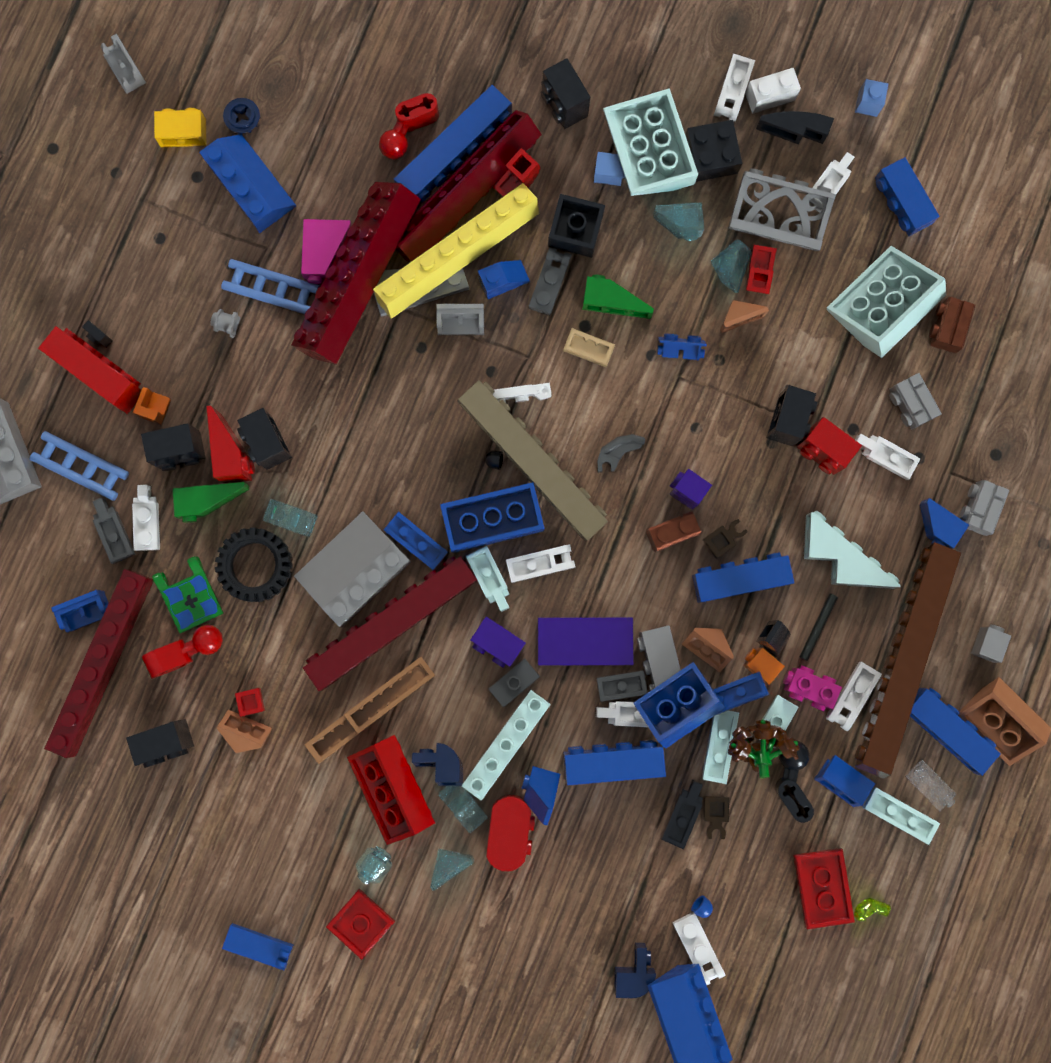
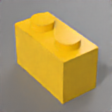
M166 108L162 111H154L155 139L160 147L207 146L206 118L202 111L196 108H186L185 110L177 111Z

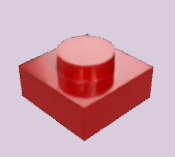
M260 688L235 693L240 717L265 711Z

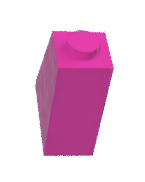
M304 219L301 274L305 281L321 284L325 280L326 272L332 266L337 250L343 245L347 237V231L352 226L350 220Z

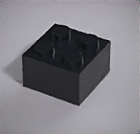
M568 58L544 70L541 81L542 91L540 93L545 104H550L553 109L552 115L556 123H561L565 130L587 118L591 97Z
M733 120L687 128L685 136L698 172L696 182L738 174L743 163Z
M560 194L548 237V247L592 258L605 205Z
M788 385L779 394L766 438L789 446H794L799 441L801 442L803 437L806 438L811 424L808 423L809 417L815 413L818 403L814 401L816 393Z
M264 408L237 420L240 426L237 428V431L243 442L246 441L250 446L247 452L253 463L256 462L258 466L261 465L268 470L292 458L273 417Z
M189 423L141 434L146 462L162 469V471L174 470L176 465L184 463L185 466L199 464V460L206 459L201 433Z
M186 719L172 721L126 737L134 765L143 764L144 768L165 762V756L170 760L188 754L187 749L194 747Z

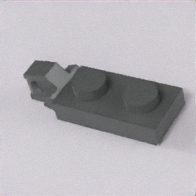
M99 498L92 501L97 511V514L93 515V523L110 563L116 564L136 555L115 508H109L106 499Z

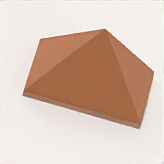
M733 300L720 328L721 333L764 318L769 312L768 307Z
M694 628L682 643L684 647L718 672H721L734 657L722 629Z
M228 709L217 730L234 752L239 753L261 748L271 733L272 728L245 716L240 717L238 713Z

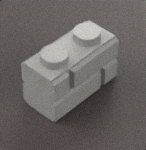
M920 373L889 389L892 403L895 406H899L902 412L901 419L907 427L910 426L911 430L942 414Z
M986 480L972 484L967 495L970 497L968 505L962 508L959 515L960 519L969 524L967 529L984 536L992 535L1009 489Z

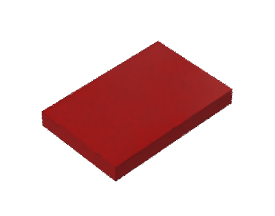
M836 848L793 855L805 928L808 930L855 923L843 849Z

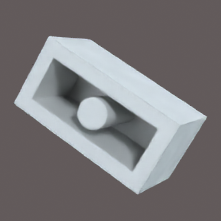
M790 68L751 80L745 95L753 114L795 101L801 87L794 68Z

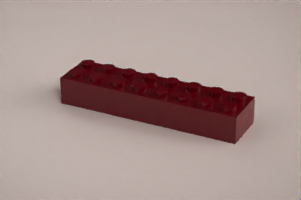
M374 182L369 188L368 196L357 212V218L348 229L347 237L343 245L337 250L336 258L332 266L327 270L322 286L316 291L315 299L311 307L306 311L303 323L294 334L291 346L312 359L337 365L374 292L373 288L377 286L421 200L403 184Z

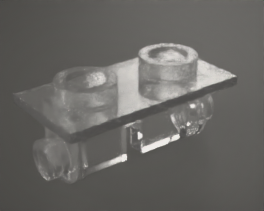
M923 760L905 776L939 811L945 806L949 808L955 803L953 798L957 794Z

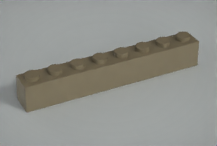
M478 380L457 402L531 483L534 482L535 488L584 541H588L608 522L605 518L606 512L599 505L594 506L589 501L591 496L582 487L578 489L573 483L574 477L567 470L562 471L557 466L559 461L550 452L546 454L541 448L543 446L542 442L534 434L530 436L525 431L527 428L525 423L519 417L514 419L509 413L510 407L502 399L498 401L493 396L495 392L487 382L482 383Z

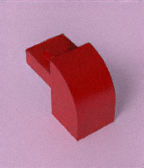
M521 148L505 165L508 171L493 188L503 197L522 183L529 188L540 172V165Z

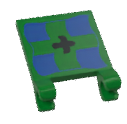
M198 556L187 560L194 575L169 586L163 572L152 576L180 634L224 614Z

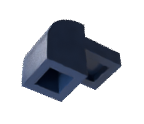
M436 743V753L432 749H420L419 753H412V763L416 767H436L435 782L438 786L463 785L462 762L455 751L449 746Z
M635 942L634 967H615L614 993L616 998L641 997L649 992L647 985L655 981L656 972L654 968H646V966H651V951L647 950L645 943Z

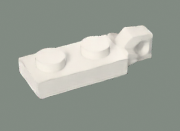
M847 152L840 162L836 160L831 162L813 188L817 189L818 186L831 189V193L837 194L850 176L851 171L847 167L855 157ZM816 198L810 199L809 205L816 207L815 210L820 213L823 209L822 202Z
M550 383L495 389L493 396L498 401L502 399L505 403L509 399H515V402L529 401L530 396L536 397L540 401L551 398Z
M860 434L855 438L862 445L860 448L863 450L862 455L905 480L911 478L920 461V458L880 436L872 435L868 438Z
M137 485L138 498H133L132 504L134 551L160 550L159 503L156 502V497H151V486Z
M615 701L609 702V707H596V717L608 718V724H614V726L648 727L635 707L634 702Z

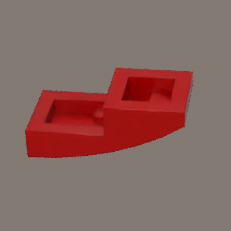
M753 245L746 291L763 294L770 293L777 248Z

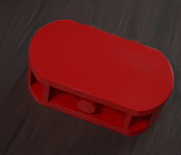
M502 796L494 802L492 807L486 857L489 863L500 871L518 869L525 862L526 855H531L532 840H528L529 830L534 831L535 816H531L530 807L520 796Z

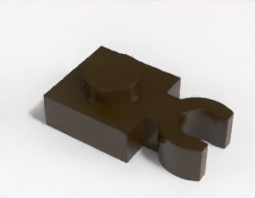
M739 519L734 520L729 525L728 530L722 525L703 539L716 559L737 545L733 538H741L748 532L746 529L741 533L735 531V525L740 522Z
M704 796L703 820L710 822L706 830V835L709 839H712V832L715 829L720 831L721 839L726 837V831L722 827V822H729V797Z

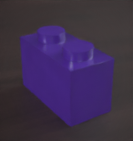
M688 469L685 473L680 471L672 481L670 487L673 489L670 495L693 510L700 504L712 485Z
M487 616L470 639L474 643L472 648L483 655L487 651L494 656L492 661L502 668L505 665L510 667L526 644V642Z

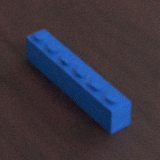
M491 85L394 178V183L403 184L421 199V203L424 202L435 186H441L445 182L447 175L452 170H458L463 160L468 155H473L479 148V144L484 139L487 140L496 131V128L501 123L503 124L512 113V103L495 86Z

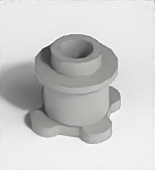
M219 309L217 313L214 312L211 317L213 330L215 332L219 330L227 332L231 338L235 337L240 323L238 313L233 312L231 315L224 313L222 309Z

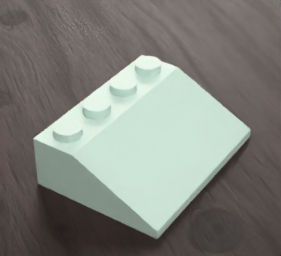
M670 88L603 108L631 196L669 192L695 184L698 172Z
M890 246L827 307V311L864 347L882 358L947 295L945 278L893 246Z

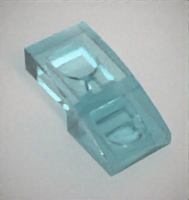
M270 498L262 521L310 538L318 515Z
M446 786L438 793V796L469 833L474 831L488 818L475 799L462 786Z

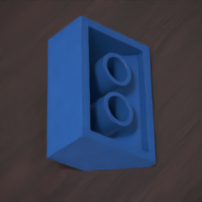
M694 662L634 702L635 707L656 740L665 749L726 708Z

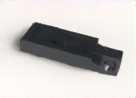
M692 779L688 791L682 789L663 831L661 840L684 850L702 808L703 797L699 796L703 787L702 783Z

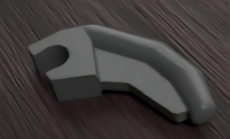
M634 434L619 436L603 446L597 460V472L602 473V465L604 463H608L611 467L610 471L614 472L622 456L627 452L640 449L645 444V438Z

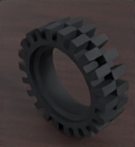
M244 528L238 533H232L231 538L223 541L224 546L222 548L219 547L217 551L220 552L219 557L215 558V562H217L215 572L219 575L217 579L222 583V588L228 591L231 596L248 602H263V600L272 599L274 595L282 592L281 589L287 586V580L291 578L292 574L290 573V569L293 568V563L290 560L292 556L288 552L287 545L275 534L261 528ZM248 544H263L274 555V573L261 586H245L235 577L233 571L234 558L237 552Z

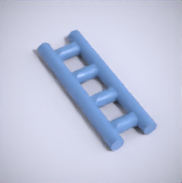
M230 259L228 265L229 268L235 269L231 282L224 280L221 285L223 290L305 314L311 307L306 305L310 292L316 294V291L320 288V285L308 283L304 280L234 259ZM244 272L257 276L253 289L240 285ZM266 279L279 283L275 295L262 292ZM288 286L301 289L297 302L284 299Z
M47 431L42 433L41 439L47 443L41 455L36 452L30 455L31 461L112 501L116 500L118 493L113 491L112 488L118 477L123 480L127 479L128 471ZM56 447L68 452L61 465L50 460ZM76 457L88 462L82 475L71 470ZM97 467L109 472L103 485L91 480Z

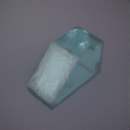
M702 202L655 206L654 219L678 239L685 238L686 241H693L702 236L704 231Z

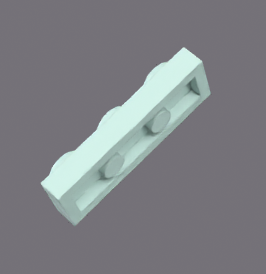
M726 711L713 716L702 773L703 780L727 784L732 757L728 754L729 742L733 739L732 733L737 729L739 712Z
M873 787L862 807L928 845L940 825L939 822L876 787Z

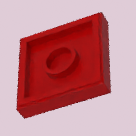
M359 888L328 923L326 928L362 960L395 923V920Z

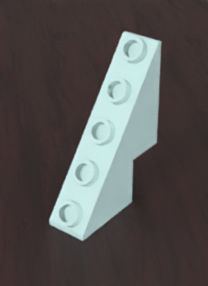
M818 511L806 515L804 559L832 561L831 584L891 589L900 588V580L890 572H884L880 568L881 564L876 559L868 558L862 553L863 549L853 541L850 543L844 538L845 534L836 526L831 527L826 523L824 515Z
M530 690L480 758L462 787L479 800H482L551 704Z

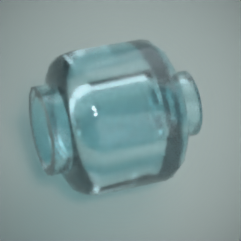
M378 846L367 848L355 865L359 873L357 875L358 878L365 884H370V882L374 884L381 883L392 867L390 854Z

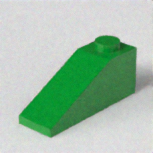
M597 274L592 275V277L587 276L582 310L646 319L652 318L654 308L611 279H606L605 276Z
M245 482L173 488L174 517L182 519L183 523L197 522V518L209 515L248 491L249 485Z

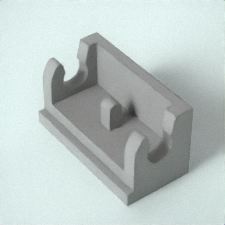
M115 34L111 36L113 45L107 47L102 43L101 49L105 53L103 56L124 91L128 94L144 85L146 81L120 38Z
M437 304L438 335H484V304Z

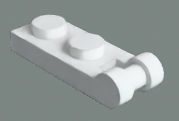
M733 54L714 116L720 117L722 115L736 122L755 60ZM725 101L733 103V109L725 107Z
M570 544L506 559L511 583L576 568L574 560H571L570 552L572 550ZM561 555L562 563L556 564L554 556Z
M858 662L841 691L834 709L829 710L826 719L832 723L834 721L840 724V728L849 731L882 674L865 663ZM843 707L849 711L846 717L840 714Z
M692 912L672 922L692 964L700 965L706 985L711 984L710 981L717 977L720 979L726 976L696 914ZM711 962L713 968L705 972L702 966Z

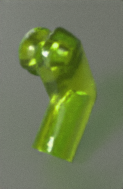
M867 898L855 907L854 917L858 921H865L874 913L887 917L891 906L873 898Z

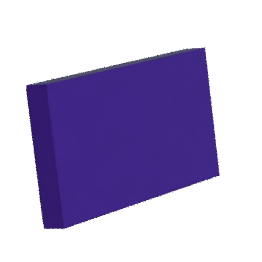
M633 617L538 618V665H634Z

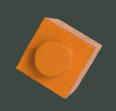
M763 647L757 650L753 648L746 655L745 660L747 662L743 665L752 674L760 672L767 685H770L785 667Z

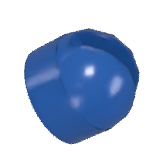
M702 895L695 900L691 911L701 918H706L711 915L713 906L710 900Z

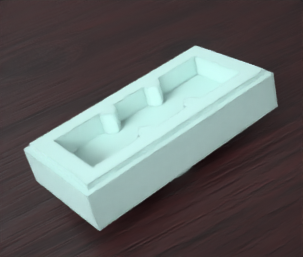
M776 695L762 720L770 721L771 725L779 726L786 731L798 706Z

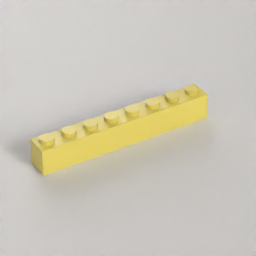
M522 183L373 288L378 304L392 319L539 214L538 198Z

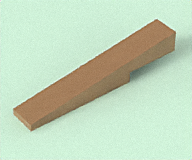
M422 657L418 658L307 742L305 747L318 764L322 763L432 679L435 674Z

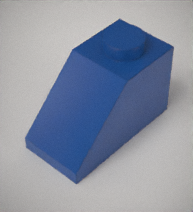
M521 260L498 262L478 270V278L487 300L530 282Z
M932 499L923 500L920 503L926 537L932 541L931 544L936 542L954 549L969 524Z
M533 766L530 775L525 774L521 789L526 790L523 800L541 823L548 826L561 774Z

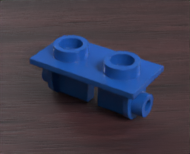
M664 334V337H658L659 342L663 344L662 346L658 345L657 355H662L663 358H678L679 350H683V359L699 360L704 358L705 349H701V346H707L704 340H701L700 336L689 335L687 339H681L676 334Z

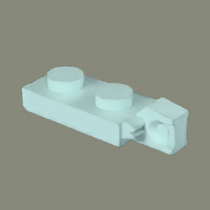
M485 546L467 555L466 558L486 599L489 600L490 604L496 601L501 612L509 609L505 596L509 595L508 587L488 547Z

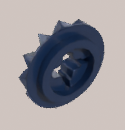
M236 98L230 101L223 112L226 126L232 132L241 135L246 132L251 133L252 129L258 127L259 119H261L257 105L247 98ZM236 113L241 115L246 113L245 115L248 118V120L242 119L239 122V118L236 115Z

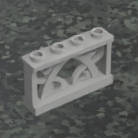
M750 168L749 172L745 171L728 229L819 251L836 194L831 193V189L818 186L817 189L808 187L809 183L795 180L794 183L785 181L786 177L773 174L772 178L763 176V171ZM752 183H758L763 187L761 193H757L754 190L755 197L760 199L757 202L752 201L747 194V188ZM769 185L779 187V189L770 192ZM796 192L806 194V196L801 200ZM786 195L793 203L799 216L788 218L779 229H775L773 215L764 206L774 199ZM812 198L819 199L823 204L822 211L816 216H808L807 213L816 208L809 205V201ZM744 199L752 208L744 219L740 220L738 216ZM759 211H762L768 217V221L765 224L759 222V217L763 216L758 214ZM820 220L815 239L810 238V221ZM800 221L801 224H794L797 226L795 232L789 230L788 226L791 222Z

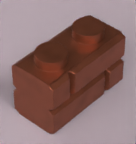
M948 297L943 302H940L935 311V316H938L937 322L932 325L929 332V337L932 338L930 345L951 353L961 351L964 347L975 304L961 301L954 297Z
M693 511L681 517H676L647 529L646 534L655 553L701 534V530Z

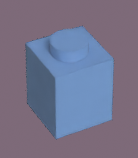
M866 79L858 92L855 113L877 117L885 105L888 83Z
M598 152L594 183L621 186L622 178H625L618 154Z

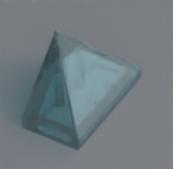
M735 240L711 261L721 282L734 293L739 292L752 252L740 240Z
M438 849L430 886L431 889L434 891L472 865L475 860L473 856Z

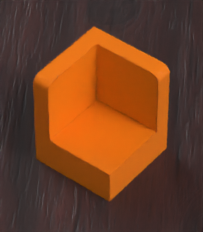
M143 387L133 413L143 419L162 425L171 399Z

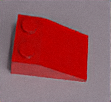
M206 406L213 478L223 484L252 481V474H255L253 461L250 460V457L223 415L212 406Z

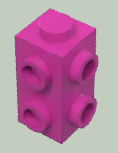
M802 665L800 669L792 668L791 671H787L783 684H785L784 690L790 692L789 697L800 702L803 699L812 702V707L821 711H825L826 708L834 709L842 689L841 686L836 685L837 680L823 675L822 678L813 675L814 670Z

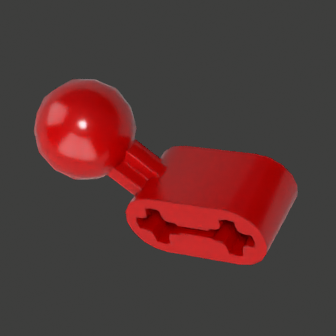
M429 93L421 94L396 106L395 115L397 122L393 129L382 134L379 141V149L385 157L393 160L403 157L408 147L407 138L405 137L406 133L437 121L439 110L437 99L434 95Z
M203 625L194 632L192 640L186 643L181 639L144 654L142 660L151 679L193 662L191 656L198 652L203 655L214 654L221 648L223 642L222 633L213 625Z

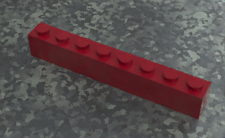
M515 110L413 215L396 247V250L404 260L410 263L442 241V238L457 226L458 221L465 214L469 213L474 205L482 197L486 196L489 189L508 171L505 165L521 148L526 152L536 144V140L542 134L527 113Z
M455 556L443 563L444 568L439 572L433 570L424 577L425 582L419 586L413 584L404 591L406 595L398 600L395 597L384 605L386 609L378 614L375 611L365 618L367 623L361 627L355 625L345 632L347 637L340 642L338 639H335L326 646L327 651L320 656L318 653H315L306 660L307 665L303 669L317 690L323 691L476 583L477 579L461 556L457 559Z
M123 570L44 747L45 750L64 758L77 755L154 582L152 578L132 570Z

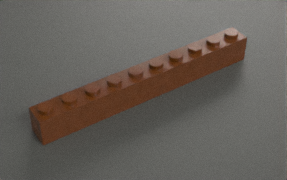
M934 542L928 548H924L920 554L919 561H922L920 569H917L914 573L912 582H915L905 600L908 606L906 612L903 611L899 618L898 624L901 627L891 643L894 649L892 655H889L885 661L884 668L887 670L877 686V690L880 692L877 700L875 699L871 704L870 713L872 716L870 722L865 724L862 736H865L863 744L858 746L855 753V759H857L855 767L878 777L885 778L892 774L961 552Z

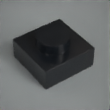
M89 320L82 326L88 332L86 337L96 346L101 343L107 348L113 341Z

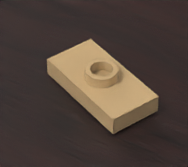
M572 328L563 351L607 367L615 344Z

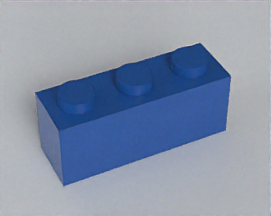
M906 157L881 169L875 177L878 190L884 193L889 209L895 212L899 219L900 228L906 231L908 236L932 225L940 217Z

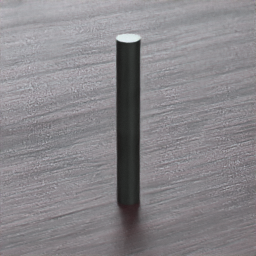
M829 593L799 658L805 661L809 660L838 599L837 596Z

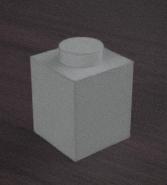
M990 624V627H980L971 654L993 663H1002L1011 635L1003 633L1005 629Z

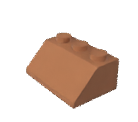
M1000 677L983 687L959 711L960 714L958 715L963 721L968 720L978 728L977 733L983 738L986 736L997 745L995 749L1001 753L1000 757L1009 766L1046 745L1051 732V727Z

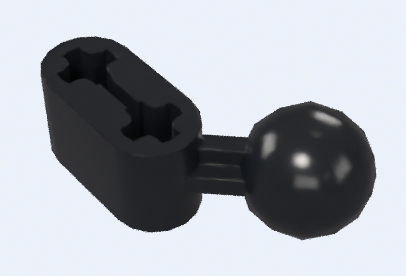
M797 741L800 748L797 752L799 759L795 760L794 757L786 759L783 754L779 755V760L784 766L783 777L777 781L775 789L791 815L798 822L806 823L813 818L814 809L796 782L799 770L803 769L809 762L810 753L804 743ZM786 784H788V786L791 787V793L793 794L797 802L803 807H805L804 814L798 812V806L796 805L792 797L786 792H784V786Z

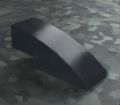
M776 112L762 115L756 129L798 145L802 137L823 144L830 132L834 118L810 112Z
M768 621L756 642L760 644V648L763 647L771 655L778 657L791 634L781 621Z

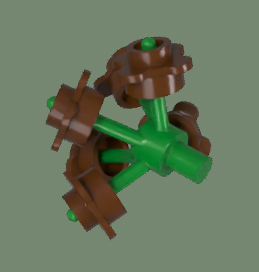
M767 720L756 721V725L748 726L747 728L743 726L737 728L732 733L733 739L729 742L728 754L732 756V761L748 762L755 772H759L760 778H769L768 766L772 765V759L781 754L786 759L794 757L795 760L799 759L797 755L798 750H800L798 742L793 737L789 738L785 730L779 726L771 725V722ZM754 738L761 739V745L759 743L751 745L750 743ZM773 747H779V748H780L779 750H777V751L771 753Z

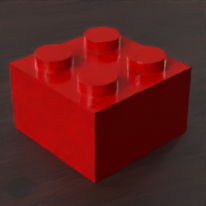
M822 417L812 425L806 438L803 437L796 447L804 458L808 460L813 459L819 464L818 467L823 472L835 475L847 467L862 445L828 419Z

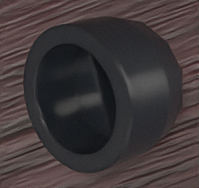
M495 450L487 453L485 458L486 465L489 468L500 470L503 464V452Z

